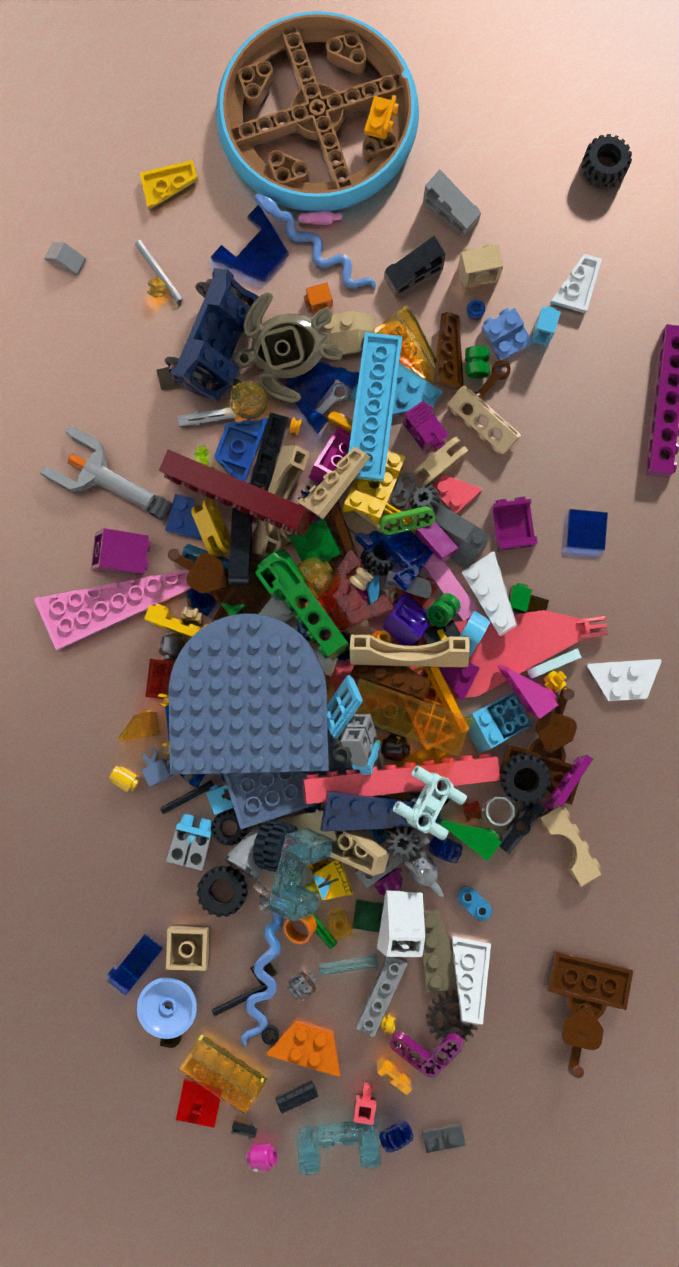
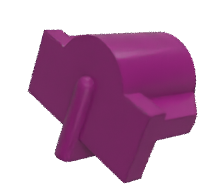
M401 868L392 870L373 884L380 895L385 896L386 890L401 891L403 882L400 874L402 872Z

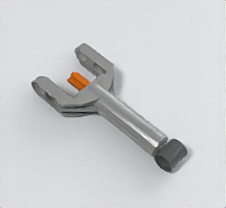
M69 425L65 432L74 441L95 453L92 452L88 461L73 453L69 456L67 463L81 470L77 477V482L52 468L43 467L40 474L72 493L85 491L92 486L100 485L163 521L172 503L159 495L156 497L152 492L108 469L105 453L100 441Z

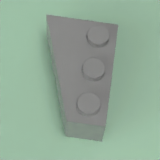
M440 169L425 185L423 203L465 237L479 222L481 215L479 208Z

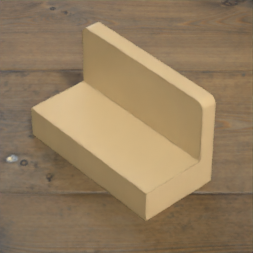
M354 510L345 516L348 529L365 543L376 540L382 533L379 524H374L371 518L365 514Z

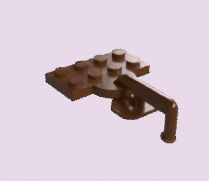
M171 549L168 552L170 560L189 570L186 578L187 584L200 593L211 591L215 601L220 604L211 622L228 616L221 603H227L231 606L245 604L246 606L238 614H259L271 596L255 574L257 565L261 561L252 556L249 586H229V570H224L221 560L209 553H202L193 563L181 556L177 549ZM274 575L266 580L271 588L274 587L272 582L276 580Z
M568 687L561 689L557 701L558 706L555 707V711H550L542 718H538L535 730L539 737L533 740L527 749L508 744L501 767H504V762L510 760V757L513 755L517 756L518 753H530L533 756H537L545 763L551 774V787H548V794L543 795L545 797L551 796L561 783L564 775L573 767L572 763L565 761L566 753L563 747L573 741L577 729L575 720L563 715L567 701L573 699L575 695L574 691ZM531 768L520 769L514 777V783L520 789H528L536 781V773ZM579 782L565 803L572 805Z
M555 952L547 991L567 996V1006L572 1015L564 1020L562 1038L566 1044L572 1046L568 1073L573 1077L582 1078L584 1070L579 1066L582 1048L596 1050L601 1046L604 1030L598 1019L604 1014L607 1006L627 1010L633 970Z

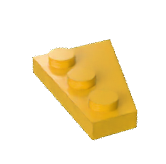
M193 160L139 173L148 210L198 181Z

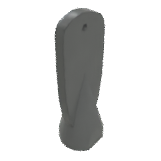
M389 570L387 572L384 584L393 585L404 592L422 598L430 597L432 590L428 580L412 575L395 574Z

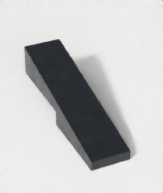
M270 412L261 449H259L251 478V485L258 488L265 487V490L268 491L290 420L289 417Z

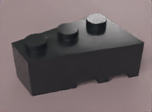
M433 236L397 263L389 265L385 270L384 279L395 297L443 270L446 253L436 237Z

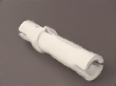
M230 407L204 412L194 411L191 414L177 415L179 427L195 424L200 426L201 423L235 419L234 408Z

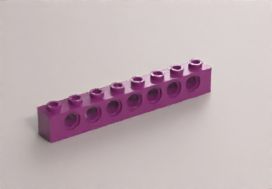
M670 324L664 327L661 335L646 475L669 478L676 472L677 462H675V455H677L679 450V443H677V436H679V350H675L672 347V344L679 347V326ZM670 362L675 363L677 368L671 367ZM668 380L673 381L675 386H670ZM666 398L671 399L673 405H669L666 402ZM664 416L669 417L671 423L665 422ZM662 435H666L669 438V442L664 441ZM664 453L667 460L661 459L659 454Z

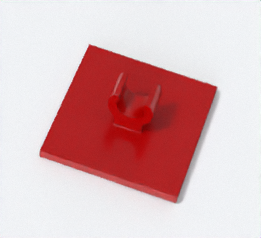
M184 1079L176 1120L215 1128L223 1087Z

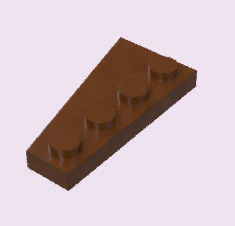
M445 312L441 314L434 384L459 390L464 386L459 315Z

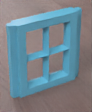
M350 675L346 676L327 704L328 728L333 738L336 739L363 702L356 683Z

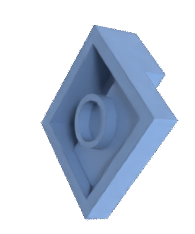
M506 308L499 313L500 316L496 319L490 317L483 322L484 325L481 332L499 361L507 359L533 343L524 328L523 320L515 308L511 310Z

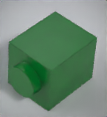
M517 583V585L511 587L508 599L513 611L519 613L527 612L532 589H529L528 585Z

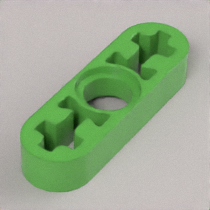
M424 506L385 515L380 519L379 526L384 534L391 535L430 526L434 523L436 517L430 507ZM428 513L427 519H424L423 517ZM405 517H412L411 523L407 525L403 524L402 521ZM387 522H391L389 528L386 527Z

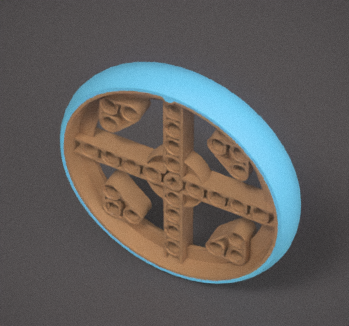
M314 11L292 14L275 20L256 31L239 47L231 58L220 82L217 95L216 120L219 138L231 165L238 175L256 192L272 199L279 205L295 210L308 212L335 211L356 205L370 198L397 175L408 158L416 138L419 122V104L415 82L408 65L396 47L384 35L356 18L338 13ZM327 42V60L353 74L358 75L365 71L367 59L378 70L382 78L337 92L329 85L317 83L303 43ZM285 50L299 87V91L292 100L291 107L243 123L244 99L248 107L253 109L260 107L274 80L273 68L268 60L280 51ZM393 95L396 96V103L399 104L397 115L392 117V121H394L392 132L387 134L386 140L369 135L366 136L362 145V157L369 164L355 174L350 175L336 136L344 121V117L371 108L374 96L389 100L392 99ZM295 132H299L307 139L318 140L332 182L309 183L307 164L279 150H274L269 154L268 166L257 155L253 146ZM368 149H373L374 151H373V152H368L367 150H368ZM337 160L339 163L334 164L332 161ZM275 161L281 162L279 164H274ZM298 172L304 173L303 175H297ZM339 177H344L345 180L341 181V180H338V178H339ZM280 178H286L287 180H285V181H280L279 179H280Z

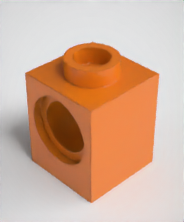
M328 282L306 288L304 301L306 307L310 306L311 312L325 307H333V299Z

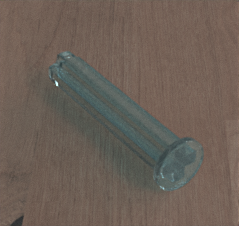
M374 953V956L320 964L319 972L320 975H329L375 967L377 970V955Z

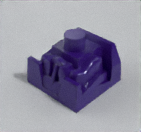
M404 592L397 600L392 611L385 618L383 629L403 646L414 644L421 638L430 623L427 618V610Z

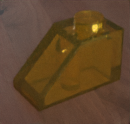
M151 709L140 710V714L134 715L118 737L119 741L160 735L157 712H151Z

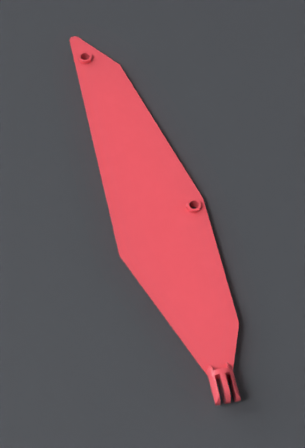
M545 610L514 614L517 626L502 636L498 634L490 621L486 632L469 658V662L480 667L465 698L480 696L504 683L506 680L497 668L499 664L520 674L584 638L608 635V631L590 633V630L607 628V623L589 625L590 622L606 620V616L580 619ZM468 621L454 622L460 634ZM423 635L419 639L418 646L428 644ZM393 640V641L390 642V643H397L398 645H402V644H401L400 642H398L397 640ZM350 658L338 662L332 676L325 674L327 704L346 676H351L354 665H350ZM407 666V667L410 668L411 670H414V669H416V668H418V667H420V666ZM424 669L417 672L427 679L428 676ZM353 678L363 699L359 708L367 706L368 711L404 707L397 692L380 687L376 693L368 694L363 691L361 680ZM446 682L454 700L459 699L455 691ZM367 683L369 688L374 687L373 684ZM429 688L425 698L434 701L436 696L435 690ZM409 697L407 703L409 706L418 705L420 700ZM422 701L421 704H426L430 702Z

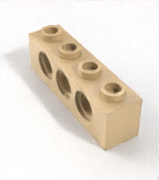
M466 385L462 386L447 403L451 407L449 410L456 416L460 415L464 419V424L470 429L474 428L478 432L477 435L483 441L487 440L492 444L491 448L498 454L507 453L522 436ZM466 404L472 405L473 412L471 414L466 412ZM481 416L487 419L486 426H482L479 423ZM494 429L500 430V439L493 436Z

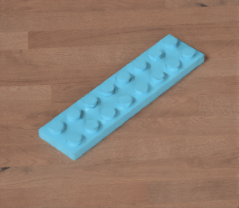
M365 332L349 452L356 447L367 453L370 458L356 475V479L384 482L402 336Z

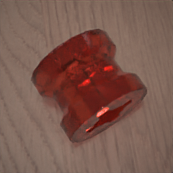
M478 800L470 804L467 802L462 804L466 822L475 818L477 820L482 819Z

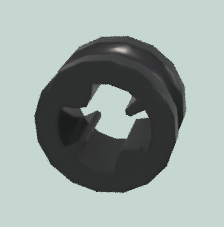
M268 1025L262 1032L263 1042L267 1045L275 1044L279 1039V1029L274 1025ZM270 1030L274 1031L275 1038L267 1039L266 1031H269V1033Z

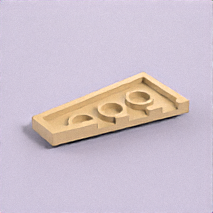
M354 447L336 464L337 468L334 471L328 472L323 476L324 481L317 487L314 485L309 490L310 494L305 499L301 497L297 502L318 517L324 519L362 467H364L370 456Z

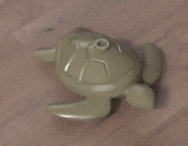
M266 292L252 304L245 317L243 325L244 334L247 337L253 338L251 348L238 350L233 354L230 361L239 368L250 367L255 363L262 370L258 374L257 380L268 394L282 401L298 402L301 399L300 394L283 385L278 378H293L305 374L322 357L329 360L342 359L343 351L336 344H328L330 334L324 328L325 325L331 322L333 312L328 307H325L318 311L312 319L303 315L288 313L275 316L262 323L263 316L273 299V294Z

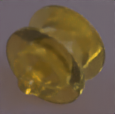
M159 277L148 281L150 288L147 289V293L153 296L154 299H158L166 294L164 290L166 283L159 279Z

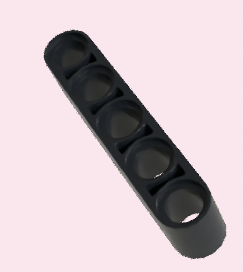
M233 507L228 574L229 586H249L253 516L248 513H242Z

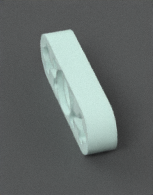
M577 648L527 670L528 675L532 679L581 658L580 652Z

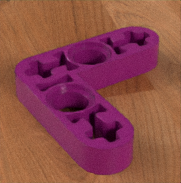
M403 1032L394 1033L390 1040V1047L394 1052L429 1078H435L460 1053L463 1046V1039L455 1033L447 1035L431 1053ZM450 1043H456L451 1047V1049H449ZM410 1052H417L420 1057L415 1058ZM437 1053H444L447 1056V1058L442 1059L437 1055Z

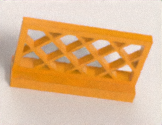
M420 666L413 671L417 673L424 669L428 676L427 679L432 684L429 688L434 689L436 692L434 701L427 698L424 699V701L433 703L430 714L419 710L422 703L421 700L417 709L409 707L407 703L409 696H406L405 699L403 694L398 693L426 751L468 731L469 728L439 667ZM435 705L443 707L445 711L443 718L432 715ZM418 713L429 716L425 727L418 725L416 721ZM431 717L441 721L438 731L428 728ZM444 722L451 724L455 732L449 735L441 733ZM427 731L437 734L435 742L429 745L425 740Z

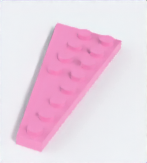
M185 569L136 580L132 579L120 583L89 587L88 589L34 598V601L55 649L60 650L148 610L149 605L161 604L193 588L187 584L186 578L189 570Z

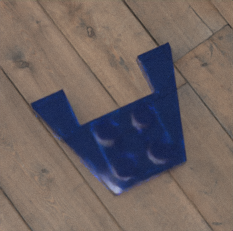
M257 205L247 216L248 220L260 229L256 236L237 256H234L221 245L213 253L211 260L216 263H222L228 268L242 271L243 274L265 282L286 259L289 253L266 214Z
M319 361L305 374L290 378L285 386L300 394L301 399L294 403L314 431L319 434L328 422V418L314 408L336 380L353 390L358 383L359 372L355 371L354 373L347 371L345 368L333 367L328 363Z
M411 530L386 535L383 532L379 533L378 531H371L370 534L361 532L357 533L355 540L365 550L380 544L404 568V570L396 573L393 577L404 591L407 590L433 554Z

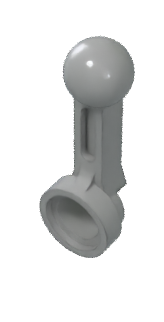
M344 383L335 384L328 399L316 411L308 413L306 417L307 423L313 427L318 426L321 422V417L337 401L344 402L348 400L351 394L348 385ZM338 387H344L346 391L345 395L341 398L336 396V389Z

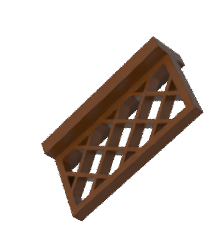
M338 500L324 519L333 524L335 529L332 536L334 540L340 542V552L343 550L344 556L341 554L337 555L333 565L329 564L332 571L335 569L338 572L330 573L324 577L320 576L318 570L320 566H313L318 583L362 567ZM338 558L345 559L349 568L341 570L335 567Z

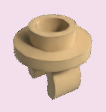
M282 528L280 536L285 538V543L282 544V547H285L293 542L289 536L291 533Z
M390 586L388 589L380 588L379 591L386 593V596L383 599L379 598V602L393 606L398 600V592L395 587Z

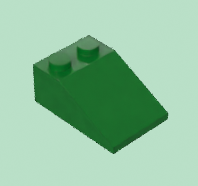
M445 819L439 820L443 827L486 861L491 858L502 843L498 839L500 835L489 827L486 830L482 827Z

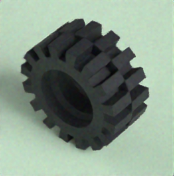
M381 540L368 542L360 556V563L364 564L363 568H368V572L371 573L372 571L376 576L378 573L380 576L384 574L386 576L388 570L391 571L397 562L395 549L391 550V545L386 546L387 543L383 542L382 544Z
M226 810L214 818L211 830L214 838L218 840L217 842L232 846L239 843L246 836L248 827L240 829L235 811ZM226 820H233L237 824L235 834L227 835L223 832L222 825Z

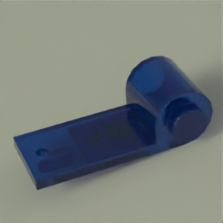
M145 933L119 967L116 968L114 966L106 975L109 977L107 982L126 996L162 951L163 947Z

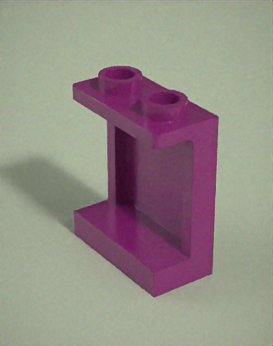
M517 497L514 498V501L507 502V499L495 501L496 503L491 506L497 552L535 547L538 541L537 536L534 535L530 508L531 499Z

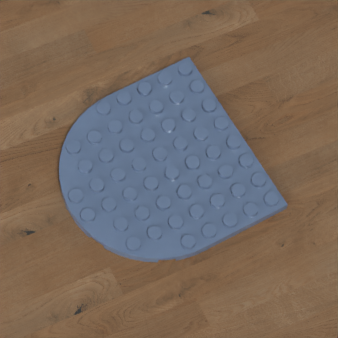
M236 614L218 619L206 625L190 638L174 663L169 682L170 775L329 771L326 678L315 650L298 631L282 621L265 615Z

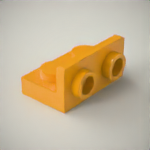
M393 95L391 100L374 96L364 134L386 140L387 134L391 133L394 121H391L392 117L397 115L399 104L396 103V96Z

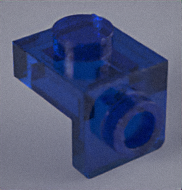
M190 588L186 594L188 606L192 609H198L205 616L210 614L217 603L212 595L200 593L193 588Z

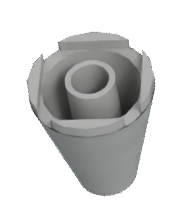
M257 824L224 858L230 865L234 863V866L239 871L258 880L262 871L255 864V859H253L254 840L262 826L260 824Z

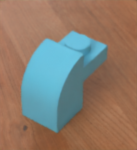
M473 611L459 636L469 637V658L490 624V619L476 611Z

